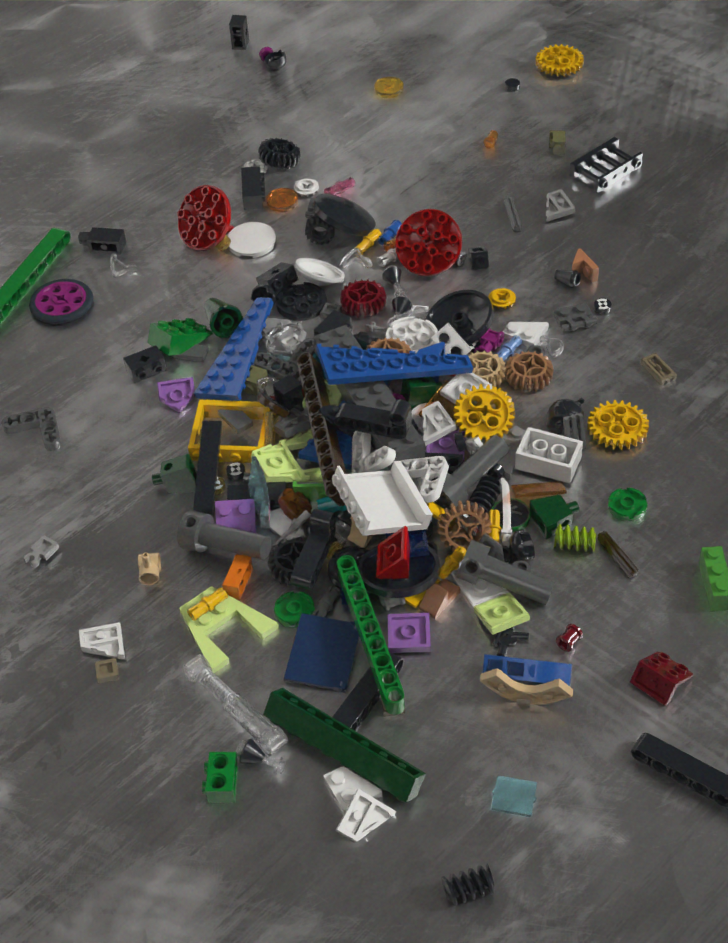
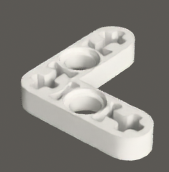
M354 432L352 438V473L376 472L393 463L396 457L394 449L383 446L371 453V434Z
M434 456L401 460L411 478L424 477L420 489V494L424 501L427 503L436 501L440 497L449 469L445 457Z

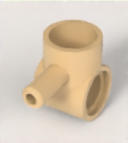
M145 552L138 555L140 583L144 585L158 583L159 573L161 572L159 553Z

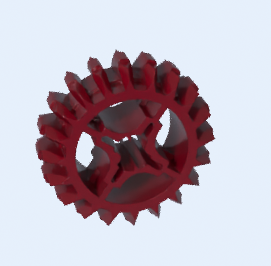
M361 279V281L355 280L354 283L349 282L348 286H344V289L341 290L340 303L346 314H351V317L356 315L358 318L360 316L366 318V316L372 317L373 314L378 315L379 311H383L387 296L384 287L380 283L376 284L375 280L370 282L369 279L366 281Z

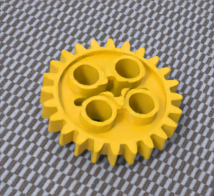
M555 44L554 47L549 45V48L544 47V50L540 49V52H537L536 66H538V69H541V72L545 71V74L551 73V76L554 74L557 77L559 75L565 77V74L570 76L571 73L576 74V71H580L584 63V55H582L581 51H578V48L574 49V46L569 48L568 45L563 46V44L560 46Z
M480 384L479 389H476L473 385L471 391L465 389V395L460 394V400H456L455 404L457 406H454L453 409L456 412L453 418L458 419L455 424L456 426L461 425L459 432L465 431V438L470 435L471 438L479 437L481 441L484 439L486 442L493 435L503 438V433L508 434V428L512 427L513 424L511 422L515 418L512 416L515 409H510L513 402H507L509 396L503 397V390L498 393L496 392V386L493 390H490L489 384L486 389H483L482 384ZM477 401L480 403V406H474L472 402ZM495 404L499 409H493L490 405ZM469 419H476L478 423H471ZM488 422H494L496 426L491 427L488 425Z
M614 400L613 404L606 401V405L600 403L599 408L594 407V410L590 411L587 430H589V435H593V440L598 439L599 445L605 443V448L612 445L613 450L616 446H619L620 450L623 449V446L630 449L631 444L636 447L637 442L642 443L643 438L647 437L649 420L647 419V414H643V409L637 410L638 405L631 407V402L624 404L623 400L620 403Z

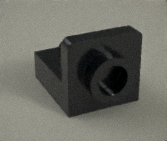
M485 246L468 248L472 269L489 267L488 251Z

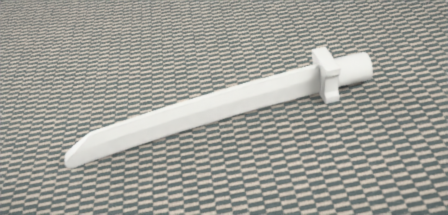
M501 478L503 501L501 539L502 545L509 546V540L512 535L509 484L504 478Z

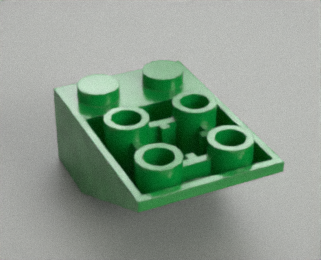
M186 318V320L173 319L170 322L158 321V323H150L147 343L151 346L156 345L161 352L168 356L180 355L211 336L213 332L207 329V326L198 324L192 318Z

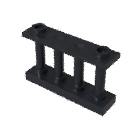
M613 137L570 163L569 176L575 179L580 175H584L596 183L595 192L599 193L641 167L643 153L639 152L634 156H630L619 149V139ZM616 154L626 161L620 163L611 158V156ZM605 161L615 168L609 170L600 163ZM595 168L603 173V175L598 177L588 170Z

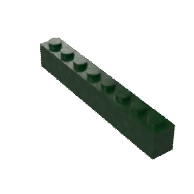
M280 688L270 693L263 715L269 718L272 723L280 725L287 729L288 733L302 738L306 744L320 749L324 755L338 760L342 766L356 771L360 777L374 782L378 788L387 790L399 801L407 803L417 797L426 775L425 772L288 690Z

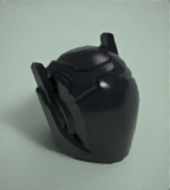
M583 398L577 401L561 399L554 402L546 415V427L554 434L564 435L563 417L578 413L584 416V411L581 407L585 400ZM570 420V435H572V421Z

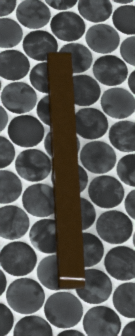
M304 352L298 357L297 365L325 493L338 506H344L345 503L340 498V494L332 482V476L335 474L337 466H340L344 474H346L336 428L318 411L323 406L330 405L321 364L309 352Z

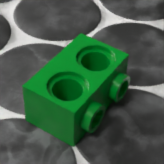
M209 752V759L204 762V773L207 774V778L202 782V794H206L208 803H235L238 772L236 752Z

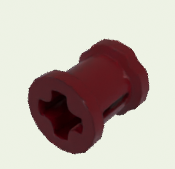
M568 624L566 631L556 638V643L559 648L569 652L572 650L573 644L583 637V632L578 626Z

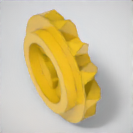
M506 288L495 289L488 296L492 306H497L498 309L504 308L506 310L507 307H512L516 303L515 293Z

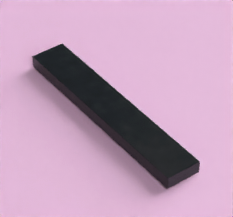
M203 421L193 505L194 511L210 514L212 517L222 421Z

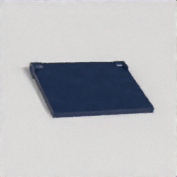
M301 613L284 681L345 693L359 640L355 623L353 621L347 622Z

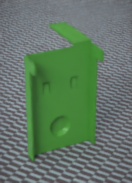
M293 481V491L301 492L309 502H317L316 500L328 497L323 483L297 484V481Z

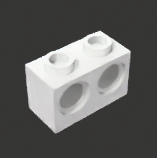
M449 323L431 337L433 339L431 343L434 345L441 342L439 339L440 334H448L449 341L445 343V355L452 354L451 349L453 347H459L461 355H467L472 350Z

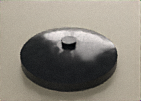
M319 194L314 200L313 209L316 214L326 223L340 231L356 236H368L375 228L376 223L371 214L349 199L334 194Z
M460 290L450 293L437 301L429 310L426 319L432 322L438 331L449 323L469 345L477 341L488 331L494 319V309L485 294L476 290ZM442 333L439 339L441 342L447 343L449 336L446 333Z
M409 541V578L379 579L376 577L378 546L364 554L358 564V569L364 586L369 592L386 598H404L427 590L437 581L440 575L439 557L429 546L416 541Z

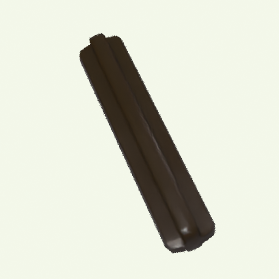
M606 531L599 533L598 541L630 578L637 576L639 569Z

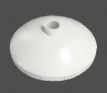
M299 258L295 262L297 271L306 280L318 286L338 284L344 280V273L327 262L312 258Z

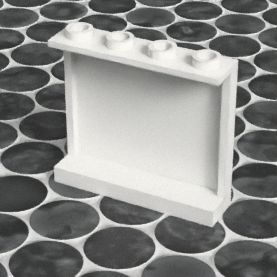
M394 461L391 470L352 474H344L341 467L337 466L335 474L332 476L333 485L336 486L340 498L344 501L362 536L395 533L404 526L408 527V531L428 528L433 514L401 461Z

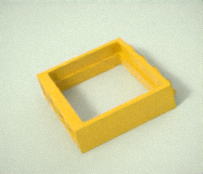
M199 399L188 445V452L192 461L199 460L200 444H198L203 419L221 418L218 414V410L221 409L243 411L250 419L263 420L258 447L220 445L219 462L254 463L251 458L252 451L268 445L273 410L255 401Z

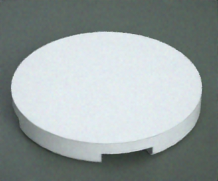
M244 223L236 226L229 232L227 236V243L230 241L228 249L239 257H261L274 248L276 233L270 226L264 223Z
M409 316L392 322L385 333L386 339L393 337V339L399 338L400 341H405L411 348V351H415V354H417L419 349L433 345L431 337L438 330L427 319L424 321L415 319L414 316Z

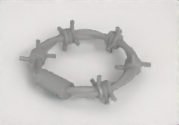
M280 320V323L278 324L277 322V326L268 335L264 332L265 336L260 340L264 341L267 352L274 357L275 355L285 353L293 355L292 351L296 350L307 336V332L302 327V321L299 323L297 321V323L282 324ZM286 326L294 327V332L301 330L296 344L292 347L284 346L286 349L284 351L275 350V345L269 347L270 339L274 338L270 336L279 330L282 333L281 330L284 331Z

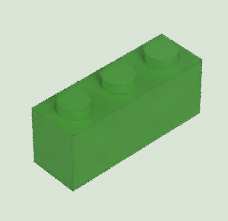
M722 546L701 547L699 566L710 612L727 611L728 568Z

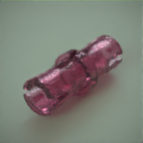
M349 177L344 181H338L335 185L325 188L324 193L342 194L345 190L355 186V180Z

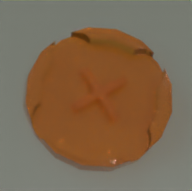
M275 189L267 195V206L275 212H287L290 208L294 209L298 205V195L292 189Z

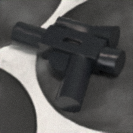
M515 626L496 633L493 645L498 646V643H500L497 656L505 657L509 645H515L517 640L528 641L529 633L513 632Z

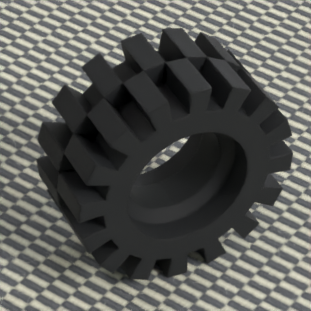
M314 214V217L311 215L307 219L305 236L307 235V239H310L312 243L315 241L317 245L318 242H321V245H324V242L328 244L335 236V228L322 220L317 214ZM323 227L326 231H317L314 228Z

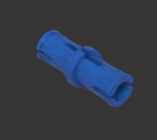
M393 220L391 225L384 229V233L378 238L380 245L386 246L391 239L396 237L402 225L399 220Z

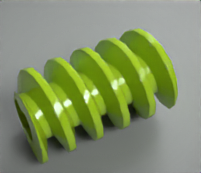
M558 524L555 531L554 549L558 543L561 550L567 544L568 550H571L573 545H575L576 551H579L581 546H583L585 552L591 547L594 553L596 541L594 527H591L589 532H587L586 527L583 526L579 532L576 525L571 531L569 525H566L563 530L562 525Z

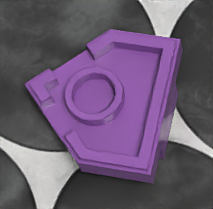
M193 377L157 382L159 400L178 413H181L195 397Z

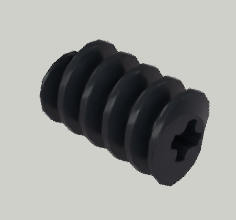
M483 476L468 500L470 501V506L476 502L478 508L483 507L484 513L489 514L501 493L500 482L495 477Z
M486 864V871L479 865L477 867V874L473 868H469L468 876L464 871H460L459 879L453 873L450 874V882L445 876L441 878L448 901L452 900L455 906L458 903V897H461L463 902L466 903L467 894L473 900L476 899L477 891L482 897H485V889L494 894V881L488 864Z

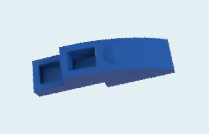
M484 654L483 673L498 668L513 680L547 683L555 679H561L570 686L572 664Z

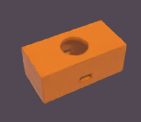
M236 554L222 584L223 590L226 591L227 595L236 600L241 599L253 571L251 557Z

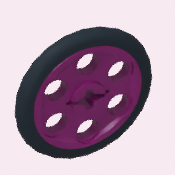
M58 279L39 287L30 298L29 308L33 316L42 322L50 324L68 323L80 318L90 309L93 303V293L81 281Z

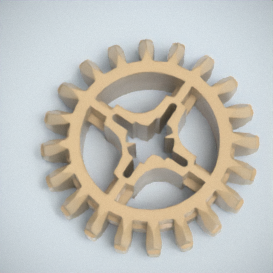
M477 350L476 353L470 352L468 357L473 365L472 372L491 383L492 386L500 387L501 383H504L507 372L503 358L498 357V354L493 355L492 351L486 353L485 350L483 352Z

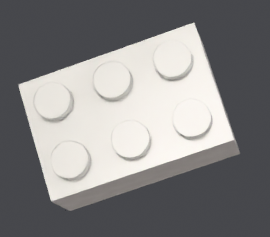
M528 427L516 451L515 469L571 483L582 457L583 441Z

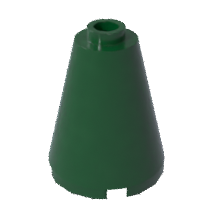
M209 298L204 304V310L211 331L220 338H229V335L234 333L243 319L241 311L237 307L217 298Z

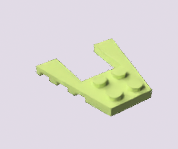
M311 428L308 429L307 433L302 434L300 432L289 440L282 439L279 441V444L274 446L269 444L252 451L251 458L257 468L259 462L266 482L297 481L323 483L320 467L302 470L290 450L302 449L308 445V440L310 438L313 439Z
M211 586L181 606L179 610L205 662H207L214 674L229 663V658L207 635L236 615L262 639L277 630L279 626L276 621L229 595L227 599L216 605L213 611H208L193 621L188 615L187 610L199 603L204 596H209L218 590Z

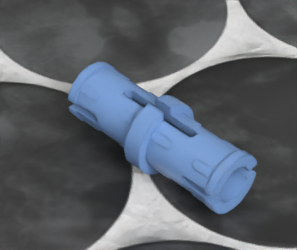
M514 335L509 342L501 346V349L496 354H498V357H502L504 361L514 354L515 349L522 344V339Z

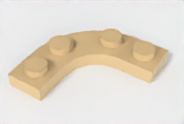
M498 668L481 673L480 682L493 692L514 702H517V699L530 700V704L543 705L573 696V689L561 679H555L540 685H525L514 681Z

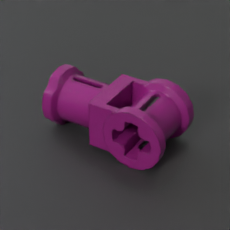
M489 328L480 338L481 344L475 348L474 352L476 353L477 350L479 352L485 350L486 353L490 351L495 352L504 340V332H496Z

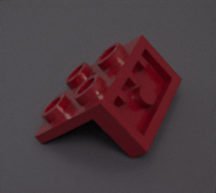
M656 652L638 662L630 683L666 706L670 703L677 686L691 679L693 673L685 665L671 660L670 656L666 653Z

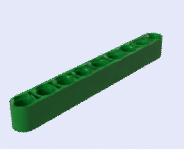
M53 227L0 288V324L68 245L71 239L69 231Z
M341 556L337 560L338 578L383 704L389 714L399 715L405 708L402 685L356 561L352 556Z

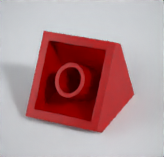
M402 527L378 544L377 578H409L410 543L408 527Z

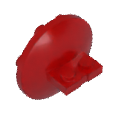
M212 185L198 186L186 194L177 212L178 230L181 239L188 247L194 250L207 251L214 248L223 240L227 232L235 228L230 225L231 207L226 194L218 187Z
M424 209L413 213L402 223L396 235L395 248L398 259L407 270L416 275L430 277L442 274L453 266L461 252L462 234L458 224L450 215L436 209Z

